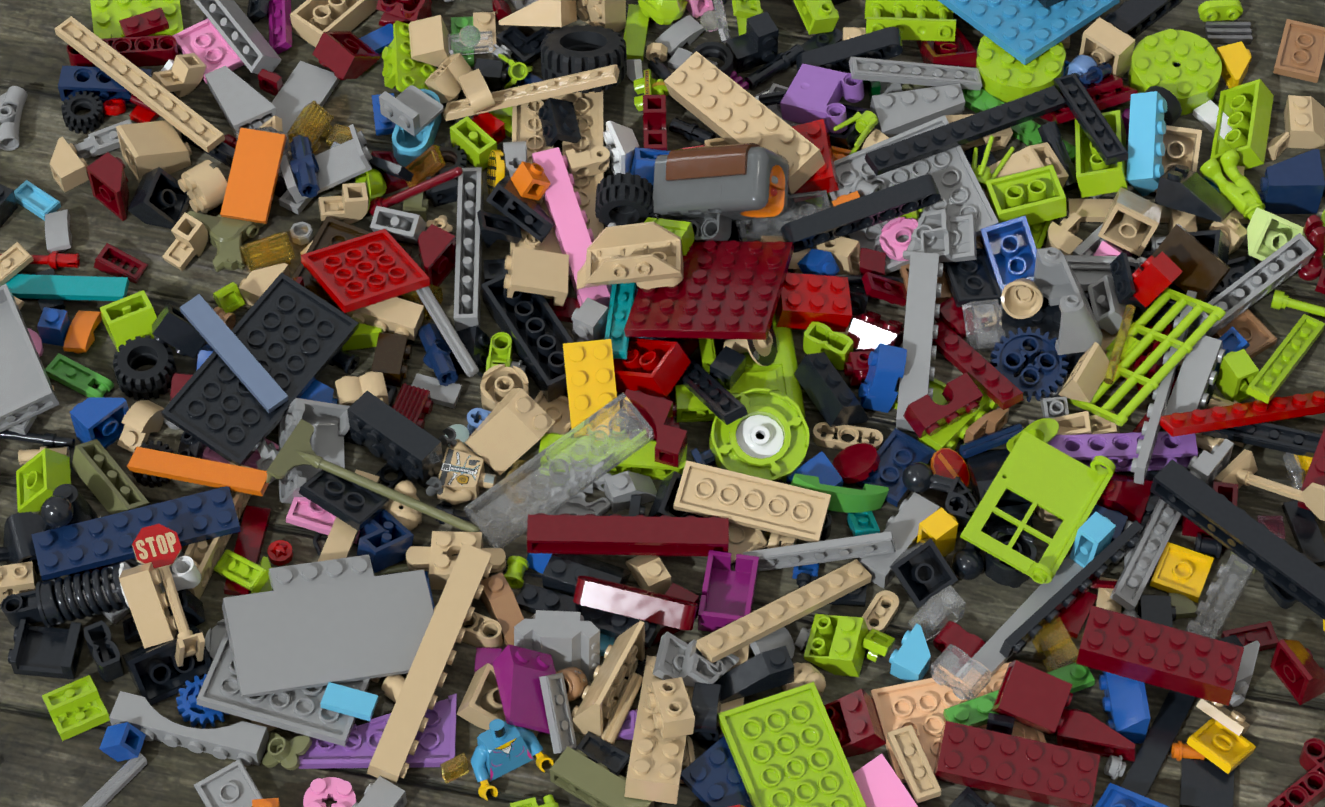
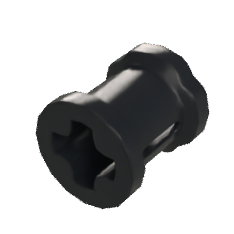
M341 348L328 364L331 366L336 365L344 369L345 373L351 375L356 370L360 358L358 355H351Z
M1197 533L1194 551L1214 555L1215 558L1219 559L1222 544L1214 538L1204 537L1201 533Z

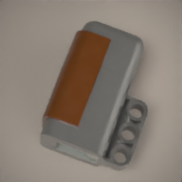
M755 143L672 150L667 155L657 156L655 160L653 211L659 215V218L691 222L695 237L694 242H705L708 240L715 242L728 241L731 235L733 220L777 218L786 212L789 162L782 155Z

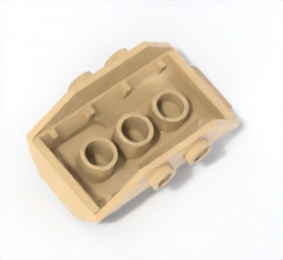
M655 222L606 227L587 248L586 261L577 272V290L636 283L639 288L646 290L667 286L674 287L683 280L681 238Z

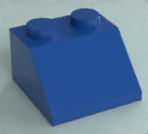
M89 397L82 403H78L70 411L77 439L81 443L97 439L105 449L118 440L125 426L121 422L129 410L127 401L124 398Z

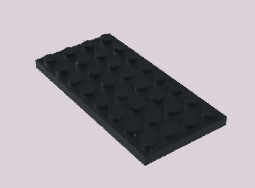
M281 272L231 331L288 395V400L268 413L220 356L213 351L161 412L162 417L229 462H233L238 466L244 465L287 414L292 401L302 396L359 328V323Z

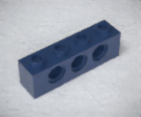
M62 66L58 83L61 101L69 100L68 96L71 94L73 97L76 96L75 92H79L82 95L83 91H87L88 95L92 92L95 96H98L102 103L110 99H122L126 104H134L130 102L133 94L100 68ZM140 68V70L152 77V69Z

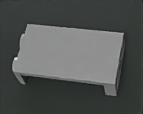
M353 124L349 126L353 139L315 156L320 170L317 173L320 186L317 194L372 169L369 162L372 159L371 153L367 146L364 147V144H367L362 131L357 132ZM286 154L283 155L280 164L288 191L295 202L298 203L308 197H302L299 193L297 179L292 171L290 161Z

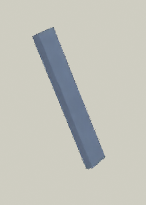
M200 294L180 307L182 314L268 413L288 400V395Z

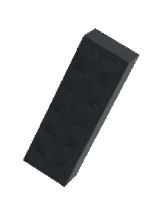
M506 274L481 284L483 303L502 332L511 336L513 349L526 366V369L548 403L560 396L566 395L567 384L563 344L574 343V341L544 296L515 291L513 297L508 298L507 289L504 288Z

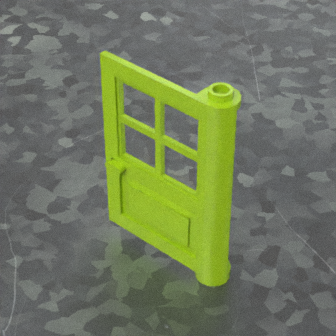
M774 314L772 322L777 341V354L774 362L769 366H760L752 359L749 352L744 353V356H746L745 371L730 390H726L734 396L752 388L771 389L770 392L777 393L783 397L787 396L799 406L805 419L801 385L794 375L798 366L792 328L776 327ZM698 338L702 368L710 374V366L708 365H711L716 359L713 339ZM708 408L709 414H714V413Z
M1023 430L960 537L1028 575L1036 583H1050L1073 545L1078 529L1088 519L1114 474L1116 466L1110 459L1104 456H1095L1090 463V467ZM1006 488L1032 502L1022 522L996 507ZM1036 506L1063 520L1053 539L1026 524ZM992 512L1018 527L1008 545L981 531ZM1022 530L1049 544L1039 563L1012 549Z

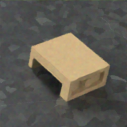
M513 246L511 254L506 255L504 268L508 270V274L505 275L504 279L507 297L512 298L515 291L553 296L554 305L563 307L568 294L569 255Z

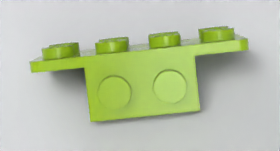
M395 21L393 24L394 39L382 52V59L384 60L382 71L384 85L392 89L396 85V89L399 92H403L411 85L418 89L429 90L425 81L436 70V66L411 59L409 25L401 21Z

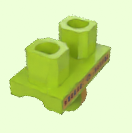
M650 69L643 70V78L634 80V89L637 95L642 93L644 95H669L663 79H658L657 81L653 79ZM643 95L634 97V104L638 111H643Z

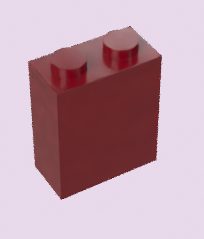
M1015 660L1008 665L992 711L1000 715L1015 717L1014 721L1050 735L1055 733L1056 730L1059 731L1063 724L1064 717L1061 715L1064 707H1068L1072 700L1073 693L1070 691L1073 684Z

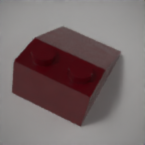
M956 28L955 42L916 40L923 62L926 64L976 68L977 52L959 28Z

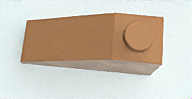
M501 572L481 581L480 584L484 585L480 597L491 618L500 623L502 638L507 646L508 644L514 645V626L524 620V617L513 591Z

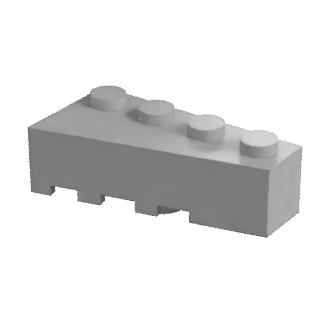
M960 83L874 95L871 99L870 111L877 116L879 121L874 130L877 128L887 137L891 138L943 115H963L965 99Z

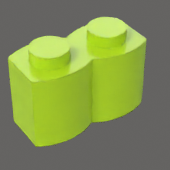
M812 321L804 332V352L806 354L824 352L836 369L844 370V363L848 362L849 352H853V340L843 333L833 332L823 323Z

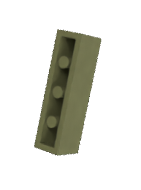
M97 439L75 446L71 467L110 515L149 505L148 500Z
M567 746L550 768V781L592 807H654V801L624 797L626 778L613 774L604 764L600 762L595 763L590 760L581 750H574Z

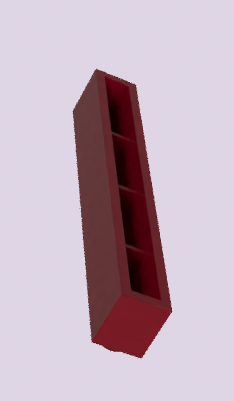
M567 513L560 515L528 514L527 553L708 556L709 550L728 553L729 518L718 516L710 518H697L695 516L671 517L668 515L647 517L645 515L621 516L617 514L610 516H597L594 514L571 515Z

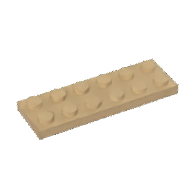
M686 460L673 507L675 510L709 518L713 516L729 518L730 523L809 542H818L821 538L831 495Z

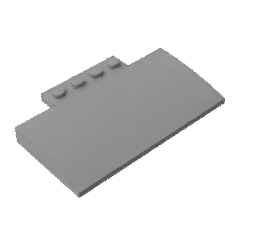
M369 555L269 568L268 574L272 591L223 598L222 610L241 698L326 686L329 682L339 684L408 673L434 613L424 569L374 576Z

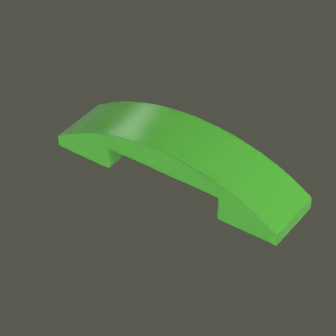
M796 473L790 484L830 494L831 501L828 510L845 513H862L880 509L889 492L888 487L865 484L863 490L820 484L819 477Z

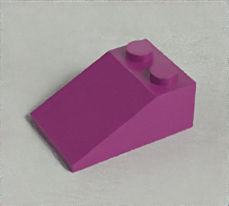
M508 644L493 662L506 723L550 734L539 677L556 674L552 655Z

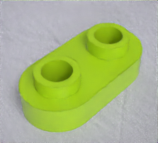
M1210 0L1198 7L1200 19L1204 22L1236 20L1242 15L1243 8L1239 0Z

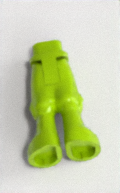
M1235 149L1225 152L1219 162L1214 158L1206 161L1200 168V174L1205 179L1213 182L1219 188L1220 194L1230 201L1245 219L1251 221L1256 207L1262 210L1265 209V205L1262 203L1256 189L1245 176L1240 174L1237 168L1240 156ZM1223 173H1224L1232 182L1227 181L1226 178L1224 177Z

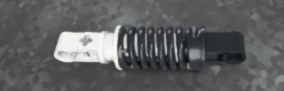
M189 556L178 557L174 564L169 567L177 591L194 588L201 581V574L193 559ZM121 562L114 566L104 567L101 571L95 569L92 573L86 571L83 575L77 573L74 577L69 575L64 579L60 577L56 580H40L36 584V590L11 594L5 597L1 602V610L14 627H19L21 618L27 619L28 624L43 621L47 628H51L54 625L63 624L67 621H75L77 618L84 619L86 617H93L96 614L102 615L105 612L112 613L114 610L121 611L123 608L130 609L119 577L123 570L130 569L131 567L126 562ZM162 582L160 584V587L163 593L165 592V588Z

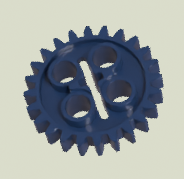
M1019 327L1016 335L1010 330L1008 338L1002 335L1000 343H995V350L991 352L990 356L992 358L990 364L1021 390L1028 402H1030L1032 396H1035L1036 400L1040 401L1041 394L1049 398L1050 391L1056 393L1058 386L1063 385V378H1066L1068 371L1065 369H1067L1069 362L1064 360H1066L1067 354H1057L1055 349L1057 338L1049 340V332L1042 336L1040 335V328L1035 333H1032L1031 328L1028 327L1026 333H1023ZM1023 347H1031L1034 351H1026ZM1013 361L1017 366H1010L1007 362ZM1046 362L1050 364L1051 367H1044L1041 365V363ZM1030 377L1034 382H1027L1024 378Z

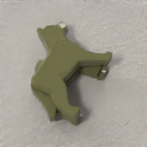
M189 211L187 214L204 224L208 231V240L217 249V254L212 260L215 271H234L237 268L243 271L245 269L242 257L243 243L248 238H254L258 234L259 229L265 224L221 217L220 214L218 216H211Z

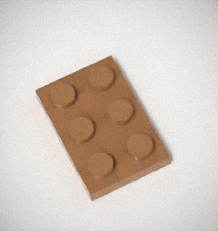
M1287 19L1273 73L1317 83L1325 54V27Z

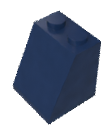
M1319 149L1310 150L1266 168L1264 177L1260 179L1261 191H1257L1262 203L1265 205V211L1272 214H1317L1325 188Z

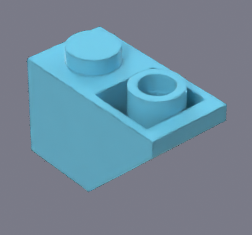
M916 623L912 631H906L901 641L903 645L899 650L895 649L889 659V663H891L890 674L907 683L922 680L930 666L931 655L921 625Z

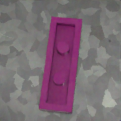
M291 0L269 1V44L278 55L292 47Z

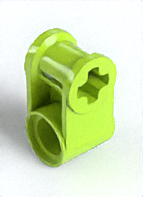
M498 332L492 336L489 356H487L486 371L499 364L511 367L513 348L512 338L509 334Z

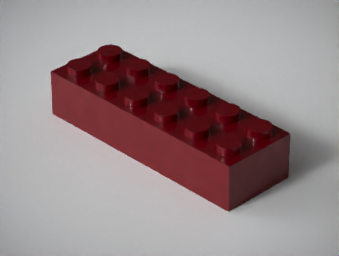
M1092 605L1076 664L1229 706L1244 647Z
M946 721L941 731L934 775L937 780L1058 807H1091L1100 755Z

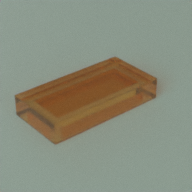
M432 145L405 167L414 174L411 181H406L409 188L426 181V177L433 176L446 165L439 146Z

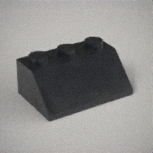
M824 352L806 354L794 375L828 425L835 427L867 422L868 417L862 405Z
M552 554L542 574L543 588L574 597L578 576H590L626 585L631 571L582 554Z
M193 624L188 626L193 634L200 633L199 629ZM177 631L174 640L145 649L142 646L122 656L140 696L145 697L149 704L153 705L179 693V688L186 689L185 681L188 680L193 683L195 682L194 676L197 675L201 680L205 674H208L212 661L206 646L204 647L202 661H197L196 655L184 658L183 666L178 667L175 659L177 635L179 634Z

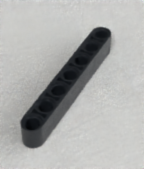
M922 175L788 222L781 227L780 231L785 242H793V253L928 207L937 203L941 199V195L933 176Z

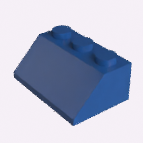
M1103 671V674L1099 675V688L1104 690L1105 697L1102 699L1104 713L1108 712L1109 720L1106 721V725L1134 744L1143 743L1151 719L1144 682Z

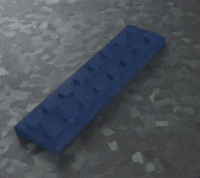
M225 486L31 534L42 581L136 558L132 543L142 528L155 524H161L177 532L181 546L241 532L230 488Z

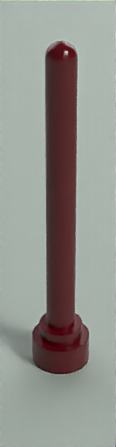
M455 167L386 199L376 197L370 200L369 212L373 216L376 206L389 208L462 175L463 169Z

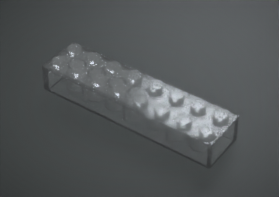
M622 393L464 507L466 517L479 528V532H482V537L490 548L503 549L527 531L528 514L544 513L550 515L653 440V429L627 396Z

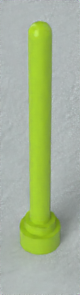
M1275 289L1270 308L1280 310V308L1285 309L1288 307L1325 317V307L1288 298L1289 295H1286L1285 292Z

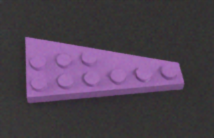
M457 693L448 696V699L436 702L433 710H427L425 717L429 718L424 732L418 731L415 740L419 741L414 756L409 754L406 763L410 764L409 768L455 767ZM391 713L373 718L369 723L359 726L354 724L345 747L310 737L312 745L304 755L298 756L300 760L299 769L368 768Z

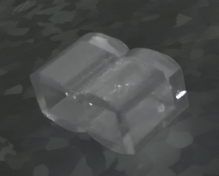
M949 644L931 665L933 680L939 685L952 688L953 693L961 700L966 699L969 701L975 699L991 679V671L977 660L970 658L964 651L952 644Z

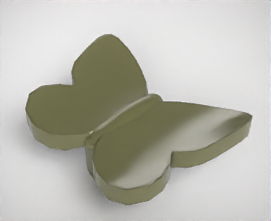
M272 732L267 743L268 752L262 760L263 765L267 768H272L281 763L287 770L297 769L300 765L298 756L304 755L312 745V739L303 735L288 741L279 734Z

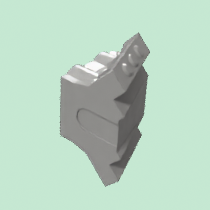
M536 610L533 619H524L514 626V646L552 655L556 672L567 667H576L583 671L588 682L593 679L594 671L600 665V630L591 621H584L581 612Z

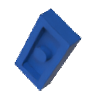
M381 94L372 95L376 136L393 134L396 125L381 114L379 102Z

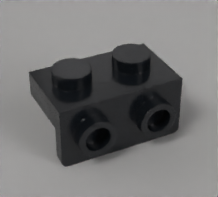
M548 98L544 105L540 107L538 113L546 146L552 147L557 140L578 143L581 139L573 102Z
M1123 252L1110 263L1118 302L1122 305L1143 308L1144 306L1133 296L1136 290L1132 274L1139 268V264L1129 262L1127 253Z
M477 325L457 331L456 333L479 369L477 374L482 377L486 372V361L490 346L488 335ZM452 352L450 358L457 375L464 374V370Z

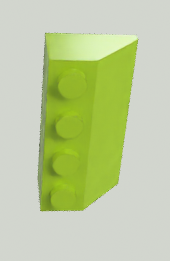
M1261 79L1220 92L1219 110L1210 159L1214 158L1219 162L1225 152L1235 149L1240 156L1237 166L1245 167L1244 170L1264 164L1274 95ZM1223 112L1229 117L1227 124L1232 129L1227 133L1225 139L1220 136Z

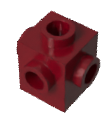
M871 351L849 352L848 362L844 363V374L846 377H849L851 386H860L864 383L869 370L868 358Z

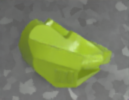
M638 0L641 12L647 18L651 17L660 25H671L674 20H678L683 16L688 1Z

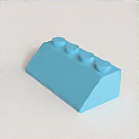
M1157 91L1131 94L1126 181L1142 196H1147L1156 190L1160 177L1164 174L1162 156L1165 155L1163 134L1166 133L1164 113L1167 112V102Z

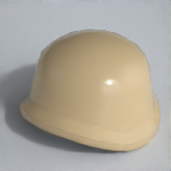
M1020 278L1004 287L1001 303L1006 313L1011 317L1026 319L1040 310L1043 304V295L1033 281Z

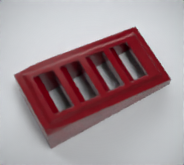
M106 243L96 257L94 268L116 277H128V280L135 284L148 267V264ZM117 261L121 262L118 266L115 265ZM125 264L129 265L126 270L123 269ZM134 267L138 268L135 274L130 273Z

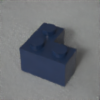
M384 509L360 529L356 556L369 555L373 573H377L406 559V552L412 546L414 534Z

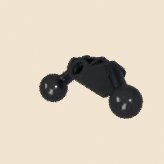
M913 462L903 471V484L913 493H923L929 488L948 493L945 502L946 511L956 518L958 522L957 531L963 532L978 507V503L973 496L972 490L965 486L960 477L956 476L955 479L933 474L932 469L923 462ZM986 523L981 530L985 534H988L989 531L988 524ZM968 541L966 547L959 550L952 559L954 573L964 580L977 578L984 568V560L979 553L980 548Z
M55 495L45 500L41 507V515L33 512H22L9 516L4 525L3 547H0V562L6 561L7 565L32 561L33 565L37 564L38 561L31 534L67 525L72 520L74 514L72 503L63 496Z

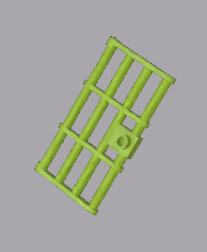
M1166 288L1142 316L1130 325L1129 330L1125 334L1121 332L1106 348V356L1110 363L1115 358L1122 361L1118 365L1111 363L1112 366L1109 370L1111 373L1103 380L1090 403L1068 398L1067 402L1122 427L1136 408L1153 390L1159 387V383L1187 353L1193 350L1194 345L1217 320L1220 321L1226 312L1220 307ZM1170 298L1177 301L1152 329L1145 327ZM1186 305L1194 307L1168 336L1161 333ZM1203 311L1210 314L1185 342L1177 340ZM1138 333L1144 335L1141 341L1134 338ZM1154 340L1161 342L1134 372L1128 370L1132 363ZM1170 347L1177 349L1151 379L1144 377ZM1120 376L1127 378L1101 408L1095 405ZM1137 383L1144 385L1118 415L1111 412Z

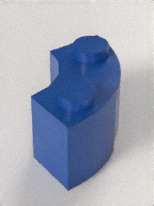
M880 343L874 351L870 352L868 358L869 370L864 383L860 385L858 391L863 408L885 413L889 412L898 395L897 380L903 378L907 349Z

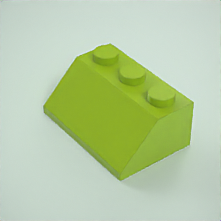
M1053 165L985 181L990 206L999 223L1026 215L1028 224L1033 225L1067 216L1066 196Z

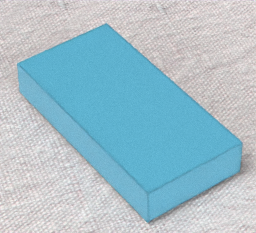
M28 180L14 191L17 203L44 221L45 214L56 212L61 207L60 201Z
M329 682L321 700L320 708L370 721L378 702V695Z

